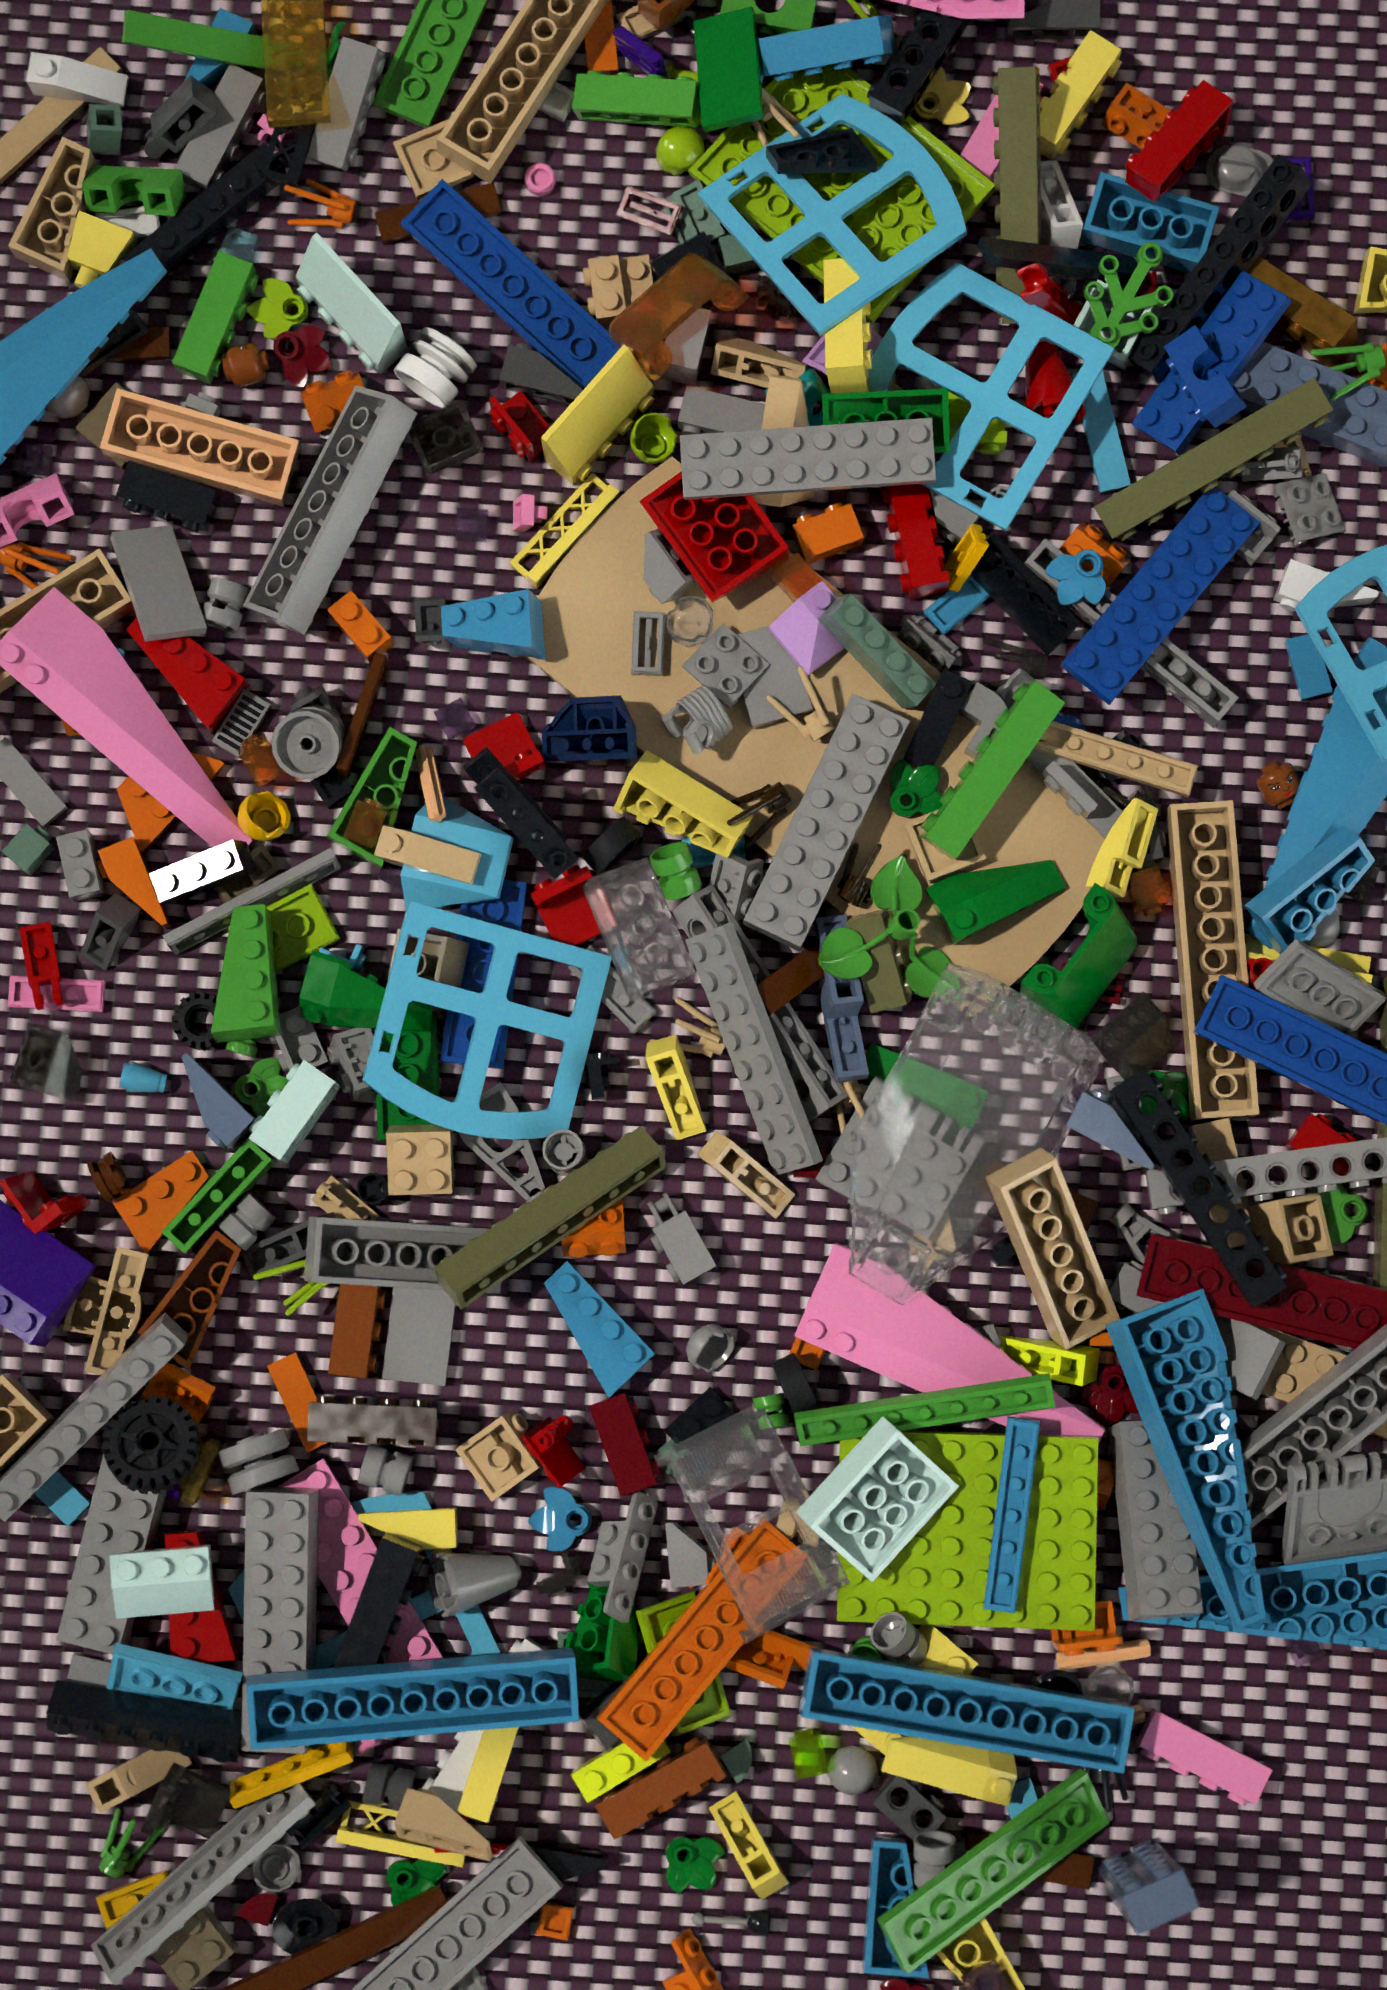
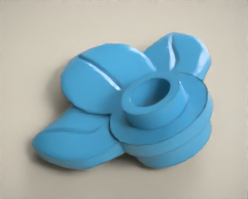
M1083 550L1076 556L1062 554L1051 561L1045 570L1047 576L1060 581L1057 588V598L1061 605L1074 604L1083 597L1096 605L1105 594L1106 584L1101 576L1104 568L1103 559L1093 550ZM1086 561L1092 563L1093 570L1085 571L1082 568V563Z
M548 1487L544 1489V1498L547 1506H543L529 1517L528 1523L536 1531L548 1535V1551H563L572 1545L576 1536L582 1535L589 1530L592 1524V1515L587 1507L575 1502L569 1491L562 1488L559 1489L558 1487ZM574 1513L580 1514L582 1517V1523L578 1526L570 1522V1517Z

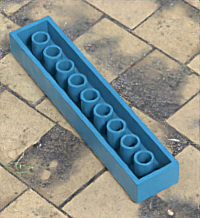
M810 1647L799 1708V1713L803 1718L1123 1774L1135 1708L1126 1702Z
M572 1648L247 1675L246 1682L251 1750L579 1722L576 1662Z

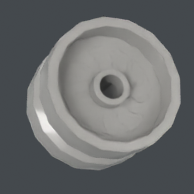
M318 704L303 705L295 711H291L275 727L271 740L272 753L278 765L289 775L300 779L317 778L327 773L337 764L347 731L341 718L331 709ZM306 738L312 741L313 746L310 745V741H306Z
M285 1428L268 1434L263 1432L236 1442L237 1445L218 1452L223 1468L230 1469L242 1464L245 1470L230 1475L227 1479L232 1495L299 1471L294 1455L287 1454L275 1459L272 1455L287 1448L290 1444Z

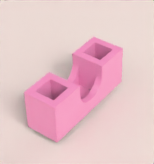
M57 473L0 498V548L17 541V531L28 522L42 520L45 526L48 527L75 515L70 499Z

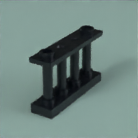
M485 747L463 766L466 773L477 784L474 789L554 879L579 860L578 856L565 843L567 838L488 747Z

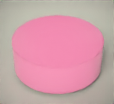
M533 164L525 172V185L531 194L545 196L554 189L556 182L553 169L547 164Z

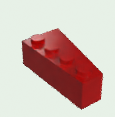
M136 616L126 629L127 632L213 735L229 714L243 689L247 690L250 685L244 677L188 636L145 642Z

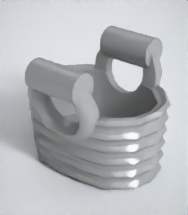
M701 685L700 688H696L695 691H691L690 694H686L685 697L677 700L676 707L672 708L669 713L662 717V721L671 737L678 738L683 735L693 754H699L704 749L710 750L712 746L719 743L720 739H724V736L728 735L729 731H732L733 728L731 720L720 700L705 685ZM679 713H687L690 716V720L685 727L681 728L675 716Z

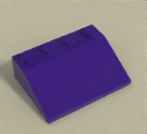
M0 1200V1324L29 1345L46 1347L96 1265L47 1231L34 1234L22 1222V1215Z

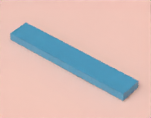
M1011 1416L1007 1418L983 1609L1016 1613L1040 1420Z

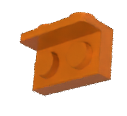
M1126 83L1111 103L1101 124L1142 150L1145 147L1144 144L1148 136L1154 130L1158 132L1162 128L1164 119L1171 110Z

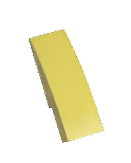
M1139 798L1132 799L1114 823L1100 847L1092 865L1086 887L1091 889L1097 883L1113 897H1125L1132 868L1142 869L1158 808Z
M519 1727L483 1730L457 1810L458 1814L488 1823Z

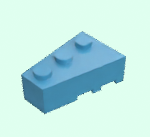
M529 589L441 606L442 636L456 648L489 653L495 651L508 653L511 656L524 655L545 660L542 602Z

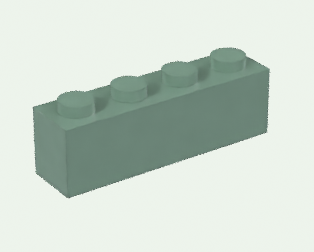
M853 594L837 597L818 618L826 629L901 708L917 706L936 685L935 681Z

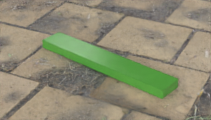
M126 10L124 13L122 43L289 76L292 66L302 68L304 45L132 10Z

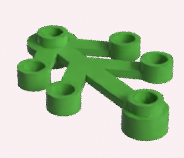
M1147 242L1140 247L1136 254L1138 265L1123 292L1116 271L1119 267L1118 259L1113 255H1106L1101 259L1098 267L1101 274L1105 277L1113 309L1107 318L1101 301L1104 293L1103 286L1096 281L1088 283L1084 289V297L1090 304L1095 321L1090 330L1091 336L1115 348L1120 342L1121 337L1140 332L1151 333L1156 329L1158 318L1151 312L1144 313L1137 321L1119 323L1126 313L1156 305L1164 307L1173 299L1172 289L1165 285L1158 287L1153 293L1134 298L1148 271L1156 268L1163 258V251L1158 244ZM1146 250H1153L1156 253V258H1148ZM1111 261L1114 269L1107 270L1103 262ZM1096 288L1099 291V295L1096 297L1091 296L1088 289ZM1158 292H1165L1168 295V300H1160ZM1143 319H1151L1153 327H1146L1143 324ZM1101 330H1109L1111 338H1103Z

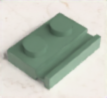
M700 179L673 192L669 197L663 198L685 207L683 213H680V222L674 229L680 244L702 231L705 232L711 244L717 242L718 237L727 235L721 222L698 197L697 192L705 188ZM663 207L666 214L672 215V209Z

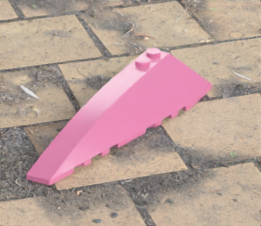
M53 587L0 640V666L210 846L216 847L230 840L245 841L249 846L253 840L242 832L233 811L103 628Z
M836 1242L794 1335L799 1339L923 1393L1033 1376L1031 1371L1009 1358L1006 1352L969 1324L963 1323L955 1317L952 1311L930 1298L926 1294L927 1292L905 1279L898 1270ZM1053 1388L1055 1407L986 1418L1004 1426H1007L1008 1416L1040 1420L1039 1435L1098 1436V1444L1105 1431L1102 1425L1073 1403L1067 1402Z

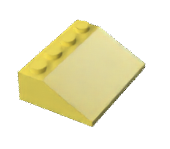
M623 345L541 437L545 462L572 485L578 479L583 481L593 470L592 463L598 457L604 458L614 445L612 441L619 433L624 435L633 425L634 421L632 418L638 411L645 412L654 401L652 397L654 395L653 384L626 345Z

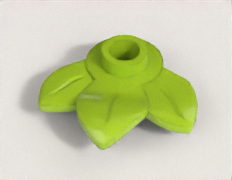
M275 278L263 280V289L266 297L255 301L247 307L248 314L255 321L265 324L263 334L265 338L275 339L280 333L289 331L292 326L303 323L309 312L306 301L301 296L293 294L288 283ZM293 306L299 308L296 315L288 314L289 308Z

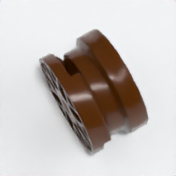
M111 1151L104 1154L102 1160L91 1161L87 1164L93 1181L106 1202L112 1201L113 1194L116 1195L120 1192L125 1194L131 1191L127 1177Z

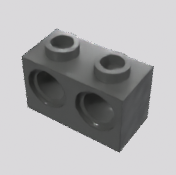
M892 1775L871 1799L872 1803L912 1840L915 1835L921 1832L937 1830L947 1818L942 1812L945 1806L932 1794L928 1797L924 1796L918 1790L921 1785L919 1782ZM897 1787H902L908 1792L907 1799L899 1804L890 1800L891 1791ZM921 1809H927L932 1813L931 1821L926 1825H918L914 1821L916 1812Z

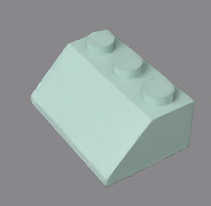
M305 1060L301 1064L295 1063L286 1076V1079L289 1081L282 1091L277 1089L267 1103L270 1106L264 1117L259 1115L249 1128L252 1134L248 1139L286 1164L341 1088L337 1082Z
M210 1545L120 1552L109 1555L116 1619L215 1610Z

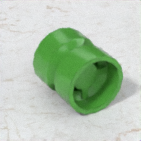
M675 842L655 850L649 856L655 875L661 876L658 883L666 900L687 897L701 888L702 881L696 867L690 866L693 863V857L687 843Z

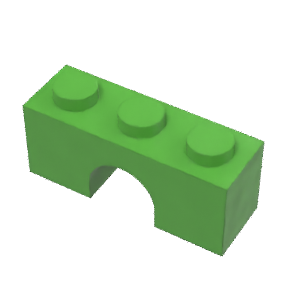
M723 0L720 14L752 6L755 11L757 35L760 38L811 29L817 0H785L782 8L773 13L760 10L755 0Z
M94 165L82 183L87 211L117 213L119 208L128 202L143 201L146 215L175 216L187 197L182 170Z

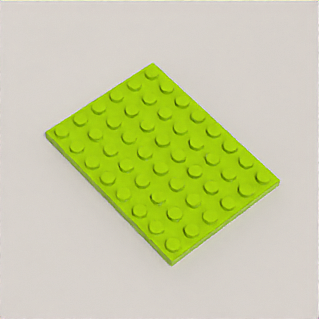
M834 65L822 66L823 72L805 76L804 70L793 72V78L775 81L774 78L764 89L770 96L773 95L779 104L799 121H803L841 94L869 105L870 99L867 98V94L871 85L850 68L834 70ZM774 116L765 121L769 129L765 128L764 122L761 120V127L768 144L787 132ZM908 116L902 128L907 130L939 165L954 191L964 222L966 223L995 192L994 183ZM819 120L808 129L813 133L825 124L822 120ZM747 122L736 127H728L688 170L689 175L695 180L700 179L704 187H706L762 149L763 146L757 133L750 128L753 124ZM840 124L828 133L848 129L850 127ZM854 130L877 161L876 168L893 157L890 152L878 143ZM743 172L730 182L733 186H736L747 177ZM871 172L802 173L801 175L824 200L829 201ZM769 176L762 177L729 201L752 227L770 241L805 217ZM905 176L843 219V222L880 262L887 261L936 226L930 206L912 176ZM824 237L815 238L789 256L822 284H824L823 260L842 258ZM929 262L870 302L871 314L866 315V320L873 324Z
M900 1431L959 1487L873 1582L838 1553L837 1622L875 1623L880 1616L889 1612H897L911 1624L1095 1631L1098 1436L1038 1434L1016 1613L983 1609L1006 1433ZM863 1437L840 1440L839 1464Z

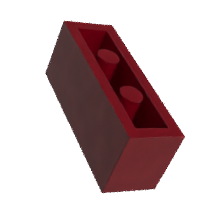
M626 1393L589 1405L620 1496L622 1497L656 1485V1477L660 1476L661 1473L655 1457L649 1459L645 1447L649 1446L650 1442L645 1428L638 1429L634 1416L640 1414L634 1397L627 1398Z

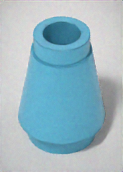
M133 1061L132 1064L124 1063L119 1087L125 1088L126 1092L163 1093L167 1074H162Z

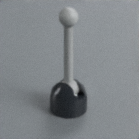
M755 1910L747 1919L711 1917L697 1912L692 1916V1922L697 1926L703 1923L747 1925L752 1934L769 1937L770 1910Z

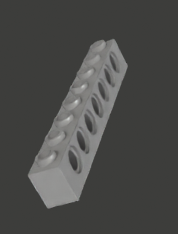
M1045 538L1024 564L1057 597V588L1060 581L1047 576L1045 570L1051 561L1064 553ZM1105 589V594L1096 605L1083 597L1080 601L1065 606L1092 627L1116 599V596L1108 589ZM1167 638L1161 642L1141 667L1143 671L1213 728L1239 698Z
M713 885L692 894L672 910L688 938L732 922L756 985L771 975ZM789 1002L769 1016L808 1122L833 1108L849 1095L842 1084L836 1082L833 1070Z
M1387 1137L1213 1161L1216 1167L1213 1174L1220 1181L1224 1180L1234 1195L1230 1199L1234 1205L1241 1204V1197L1254 1196V1202L1274 1199L1273 1193L1285 1191L1286 1197L1306 1195L1305 1188L1318 1187V1193L1338 1190L1337 1184L1350 1183V1188L1370 1186V1179L1381 1178L1382 1184H1386ZM1368 1154H1375L1379 1157L1381 1165L1377 1171H1370L1366 1168L1364 1160ZM1336 1158H1342L1348 1163L1349 1170L1345 1176H1339L1333 1171L1332 1164ZM1308 1162L1316 1167L1317 1175L1313 1180H1306L1301 1176L1300 1168L1303 1163ZM1184 1165V1166H1179V1167H1181V1168H1187V1167H1189V1166H1191V1165ZM1272 1167H1279L1284 1171L1285 1180L1281 1185H1275L1269 1180L1268 1172ZM1162 1170L1146 1171L1145 1176L1150 1209H1158L1159 1215L1177 1213V1206H1183L1184 1204L1180 1198L1174 1195L1172 1186ZM1239 1172H1248L1253 1177V1185L1250 1189H1242L1237 1185L1236 1177ZM1197 1178L1192 1182V1189L1196 1194H1208L1204 1187L1205 1179Z

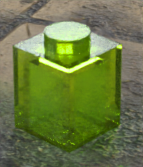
M813 1727L795 1730V1736L788 1738L797 1780L829 1773L820 1731L813 1732Z

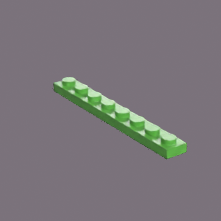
M1050 1373L796 1412L795 1423L800 1446L864 1437L882 1416L896 1429L904 1431L1055 1407Z

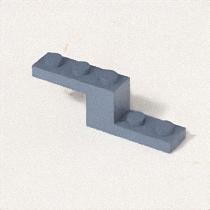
M847 914L817 917L815 919L814 926L819 951L824 939L830 932L846 927ZM823 970L825 982L819 997L836 1082L867 1079L869 1071L858 1021V1014L864 1002L860 978L840 979Z

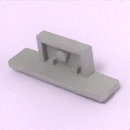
M1032 750L1026 760L1045 778L1043 780L1045 785L1055 794L1059 792L1067 800V807L1075 815H1081L1105 839L1123 811L1074 762Z
M640 1491L632 1494L626 1521L602 1522L587 1580L588 1583L595 1587L609 1586L603 1612L622 1623H627L630 1618L658 1503Z

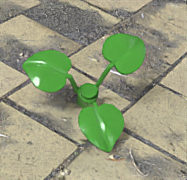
M897 857L880 869L870 887L871 898L875 906L882 910L891 909L894 915L888 922V928L865 945H863L861 935L853 929L843 927L833 930L823 941L818 957L819 965L834 977L856 979L866 974L872 966V958L866 950L872 948L889 935L897 940L909 938V958L913 962L906 968L905 977L911 990L924 998H937L957 994L960 991L958 977L951 962L943 952L935 947L924 946L918 951L917 956L915 955V939L918 937L915 931L920 925V918L914 910L921 903L922 888L918 878L907 864L905 857Z

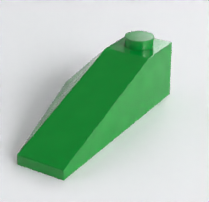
M948 388L822 394L823 425L932 418L934 453L950 452Z
M588 1583L591 1589L585 1605L580 1604L576 1614L580 1615L575 1632L574 1634L569 1632L565 1642V1648H572L575 1655L576 1677L610 1682L628 1680L635 1671L638 1653L634 1602L629 1621L622 1623L603 1612L609 1586L595 1587Z

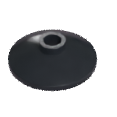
M310 1898L295 1900L285 1905L275 1916L272 1926L273 1937L282 1950L293 1955L336 1934L338 1927L337 1918L332 1908L320 1900Z

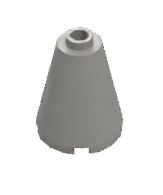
M440 1552L432 1554L429 1560V1565H434V1574L428 1575L430 1592L436 1609L444 1610V1613L441 1615L442 1617L454 1616L517 1586L518 1580L521 1579L520 1565L511 1556Z

